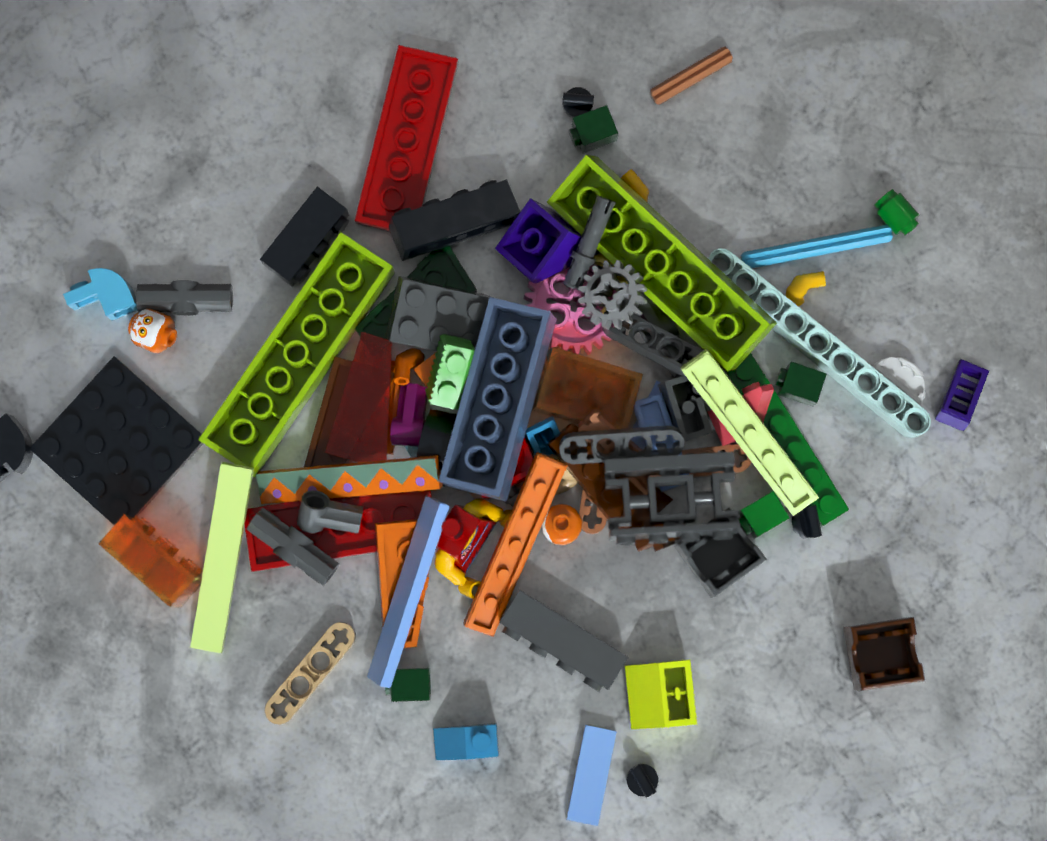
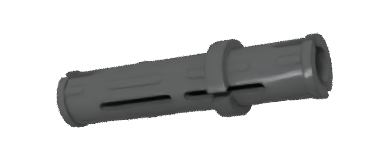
M599 195L596 196L577 249L571 253L573 259L562 283L572 289L576 288V290H578L579 286H583L585 280L583 276L587 275L590 265H594L596 261L594 255L616 202L605 197L602 198Z

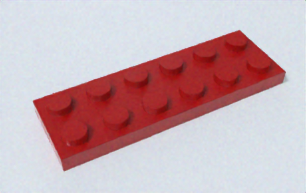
M398 45L355 223L389 231L391 217L397 211L404 208L414 210L423 206L455 79L458 58Z
M431 490L329 498L330 501L363 507L358 533L323 528V530L317 533L303 531L297 525L301 501L248 508L245 519V532L251 572L291 566L273 552V548L247 530L251 520L262 508L270 511L289 527L293 526L310 538L316 547L331 558L337 559L377 552L375 523L418 519L425 496L432 497Z

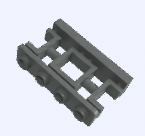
M734 452L605 459V489H622L624 516L608 518L609 541H616L618 546H628L636 544V540L649 539L650 544H661L668 542V538L681 537L682 542L701 540L700 536L713 535L714 540L733 538V534L738 533L740 530L738 510L722 511L720 483L734 482L735 480ZM723 471V473H712L710 477L712 491L694 492L693 474L680 475ZM659 475V477L647 478L648 495L630 496L629 479H615L620 477ZM685 485L688 513L657 515L655 487ZM713 504L714 521L727 520L726 523L684 525V523L696 521L695 505ZM649 508L650 525L663 524L660 527L619 529V527L631 526V509Z

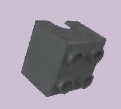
M713 518L712 520H710V521H709L708 523H706V524H709V523H726L727 520H726V521H714V518ZM741 526L738 533L733 534L731 539L714 540L713 535L700 536L701 540L681 541L674 546L711 598L716 597L767 560L759 547L754 545L747 537Z

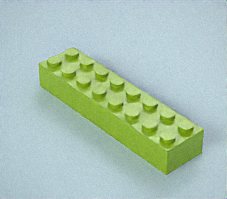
M585 155L548 199L547 203L582 235L597 195L616 202L597 250L613 265L616 260H620L624 264V268L630 264L635 269L634 274L639 273L644 278L639 283L647 287L648 291L644 292V294L704 350L707 349L725 370H735L773 329L777 322L600 158L593 155Z
M340 232L198 440L232 463L254 468L253 477L256 478V474L261 471L333 365L334 358L340 355L355 333L356 326L365 318L395 274L393 266Z

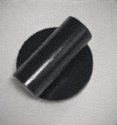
M575 87L566 93L563 92L562 105L569 116L574 118L592 110L594 95H591L588 90Z
M809 505L792 516L793 530L803 539L822 536L816 505Z
M640 763L629 770L627 785L631 792L638 796H645V798L657 792L656 788L659 780L654 768Z

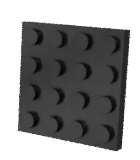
M113 356L30 447V450L116 528L124 532L204 443L198 440L202 434L119 359Z

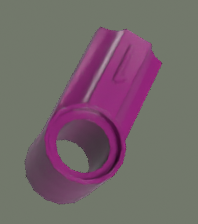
M415 383L401 386L397 416L392 419L390 439L392 445L419 446L426 420L425 413L428 397L425 389L427 387Z

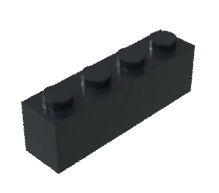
M491 180L482 184L479 189L470 192L468 189H463L454 193L451 198L442 201L437 198L427 201L422 207L411 210V208L401 209L391 217L389 231L401 260L405 261L511 226L521 211L508 181L497 182L496 180Z

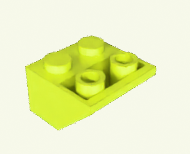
M690 660L625 666L631 729L697 725Z

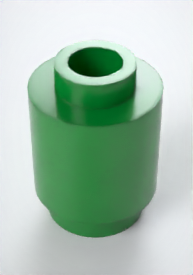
M893 189L874 205L878 209L877 214L891 228L895 235L902 232L906 236L919 225L916 219L920 214L901 193L897 194Z

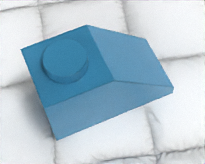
M496 723L433 728L436 760L499 757Z

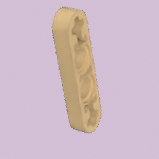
M341 622L333 624L265 705V715L270 722L280 725L290 721L350 650L356 640L355 630L351 625ZM336 629L339 631L347 629L346 637L349 641L347 644L340 642L335 647V650L340 651L339 655L335 657L334 653L330 649L323 647L322 644L327 641L331 645L335 641L336 636L333 633ZM317 652H324L329 656L330 662L325 670H317L312 664V658ZM298 676L305 677L309 682L308 691L302 695L296 694L291 687L292 681ZM286 690L290 697L299 702L296 706L292 701L289 702L284 709L288 713L287 716L281 715L275 718L273 716L275 709L272 706L274 703L279 705L284 702L287 697L281 693Z

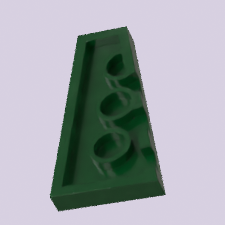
M450 246L432 251L407 276V278L477 292L476 287ZM396 287L355 328L371 356L394 343L389 341L385 335Z

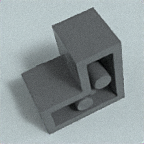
M720 365V367L723 369V371H724V372L726 373V375H727L726 370ZM680 376L658 384L672 426L682 432L684 442L713 433L704 406L705 400L687 378Z

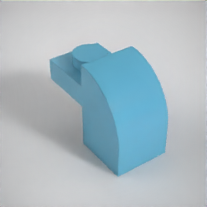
M105 268L88 270L91 283L87 281L76 283L70 287L71 291L63 294L67 305L74 311L100 300L105 315L112 321L137 311L136 296L132 287L119 274Z

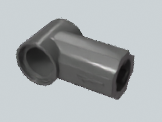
M307 491L301 499L297 525L300 529L309 533L320 532L323 528L358 533L363 507L330 501L329 497L320 491Z

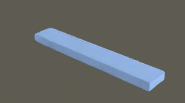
M425 496L367 674L369 679L381 687L390 688L442 532V524L449 510V505L432 497Z

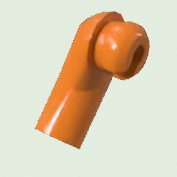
M410 348L396 356L394 382L396 384H409L410 369H414V367L424 362L425 357L421 350Z

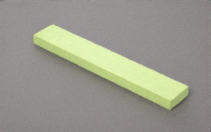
M707 349L681 367V370L793 516L819 498Z
M226 462L221 463L190 648L222 653L224 650L254 472L252 467Z

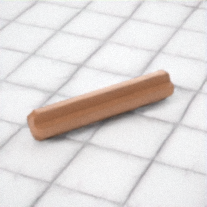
M722 47L650 90L653 101L660 105L728 65L733 59L731 52L727 47Z

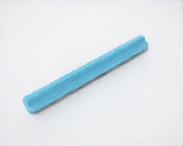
M881 225L742 253L741 260L750 268H757L887 243L892 240L893 235L888 225Z

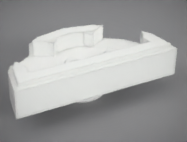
M889 357L880 359L872 366L916 403L921 405L926 393L924 375L914 362L904 357Z

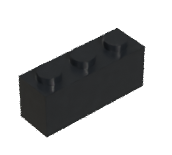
M317 186L266 250L260 261L290 286L293 287L296 282L302 283L311 271V268H309L310 264L316 257L321 259L329 249V240L335 233L339 235L340 232H343L348 225L349 220L347 217L349 213L347 208Z

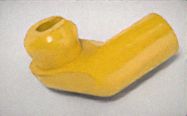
M630 169L621 179L648 202L649 190L634 170Z
M824 272L796 276L786 289V297L798 307L804 303L803 297L809 289L826 286Z

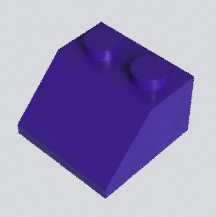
M530 198L495 249L531 282L537 284L570 267L573 259L571 253L577 249L582 235L551 208Z

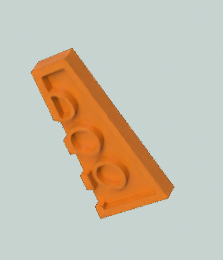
M418 519L375 523L382 628ZM428 575L404 648L417 647L424 609V597L429 581Z

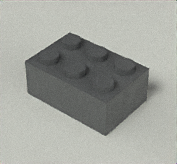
M398 276L385 337L391 342L437 351L436 348L439 347L438 342L441 340L440 335L447 334L470 340L475 350L491 296Z

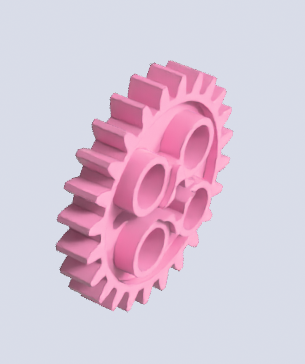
M590 265L587 273L591 277L594 275L592 269L594 265ZM569 268L537 284L529 281L527 287L533 292L525 293L524 299L531 302L526 306L558 312L563 317L562 323L555 324L551 338V352L557 346H560L562 356H565L568 348L573 350L575 357H578L580 348H583L587 355L592 352V344L599 350L602 349L603 342L601 338L609 342L611 341V338L604 334L601 322L597 326L593 324V329L589 331L579 327V319L587 318L591 320L592 317H587L582 313L583 309L587 306H582L578 302L579 298L585 296L584 293L568 287L569 292L566 294H559L554 290L553 285L558 282L563 283ZM584 280L583 286L587 285L588 282ZM613 295L608 297V299L613 300ZM552 299L557 303L549 304L546 300ZM571 301L577 302L576 307L578 308L576 312L570 311L571 307L569 304ZM596 306V308L599 309L600 312H601V309L604 308V307Z

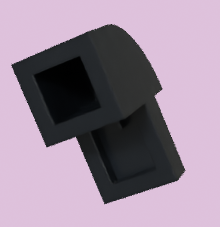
M430 409L423 426L416 457L438 455L440 471L442 470L457 414Z
M7 413L0 418V482L9 475L10 472L8 470L10 468L14 472L23 474L30 465L33 452L30 450L33 444L29 434L14 416Z

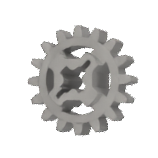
M607 260L604 261L603 269L601 270L594 265L592 267L594 275L591 277L585 274L583 278L588 283L586 286H579L578 290L585 294L584 297L578 299V302L582 306H587L583 309L582 313L587 317L592 316L590 321L596 326L601 322L602 327L609 330L612 323L618 330L622 329V321L624 320L630 325L633 324L631 316L634 313L642 315L641 310L638 308L639 304H647V300L641 296L642 293L648 291L647 287L644 284H639L644 278L639 273L634 274L635 269L630 264L624 268V264L620 260H616L614 267ZM617 276H622L629 281V284H626L625 282L620 283L617 279ZM613 295V300H609L608 297ZM596 306H606L609 315L599 312Z

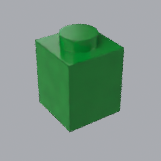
M774 491L738 511L741 517L738 519L741 528L746 535L751 534L753 539L790 518Z

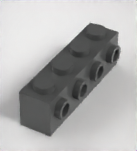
M521 590L518 591L499 622L505 626L502 630L503 633L516 641H519L522 636L532 643L529 649L544 658L548 653L559 659L556 666L572 675L576 670L585 675L586 677L583 682L598 692L602 687L607 690L610 689L628 659L623 653Z

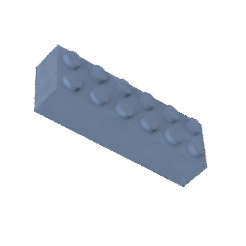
M492 297L489 298L439 477L440 483L448 487L507 502L557 320L551 311Z

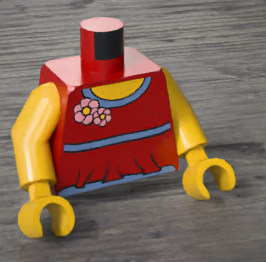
M477 498L465 506L455 505L443 522L442 532L435 550V567L437 571L454 585H459L458 589L461 594L474 599L471 592L474 585L479 587L481 582L471 577H465V574L497 524L496 522L499 521L500 525L505 527L512 510L508 509L503 512L501 507L484 499Z

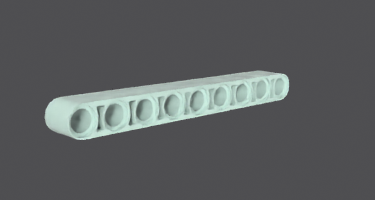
M719 248L709 255L708 259L711 262L717 258L727 262L728 269L723 271V273L735 284L739 278H746L751 282L752 289L744 292L762 309L763 307L760 303L762 298L769 297L773 299L776 309L773 311L763 309L777 322L773 330L900 434L907 438H915L929 429L931 418L923 407L731 251ZM785 318H796L799 321L800 329L797 331L789 330L785 325ZM817 336L821 338L824 343L823 350L816 351L812 349L809 344L810 337ZM835 356H842L847 360V370L842 371L834 366ZM863 375L870 378L872 381L871 390L861 389L858 384L859 376ZM885 395H890L896 400L895 410H888L883 406L882 401ZM909 415H915L919 418L921 426L918 431L912 430L908 426L907 418Z

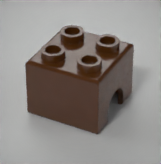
M914 617L843 627L854 690L865 691L925 681L923 666L919 662L915 650L914 638L917 632Z

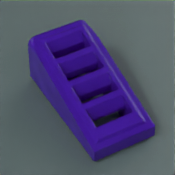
M960 359L935 419L955 429L964 431L970 424L989 370ZM961 374H966L978 379L977 383L962 378ZM959 385L973 391V393L970 394L956 387ZM955 397L964 402H967L968 405L966 406L964 404L952 400V398Z

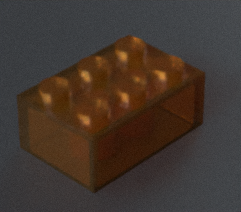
M552 347L547 353L532 411L579 424L592 410L599 409L600 414L616 429H626L630 423L643 374Z
M123 515L98 544L169 607L182 608L201 586L202 576L200 574L203 569L190 558L179 557L177 552L180 549L166 537L164 539L161 536L157 537L153 533L156 528L145 518H140L137 515L134 518Z

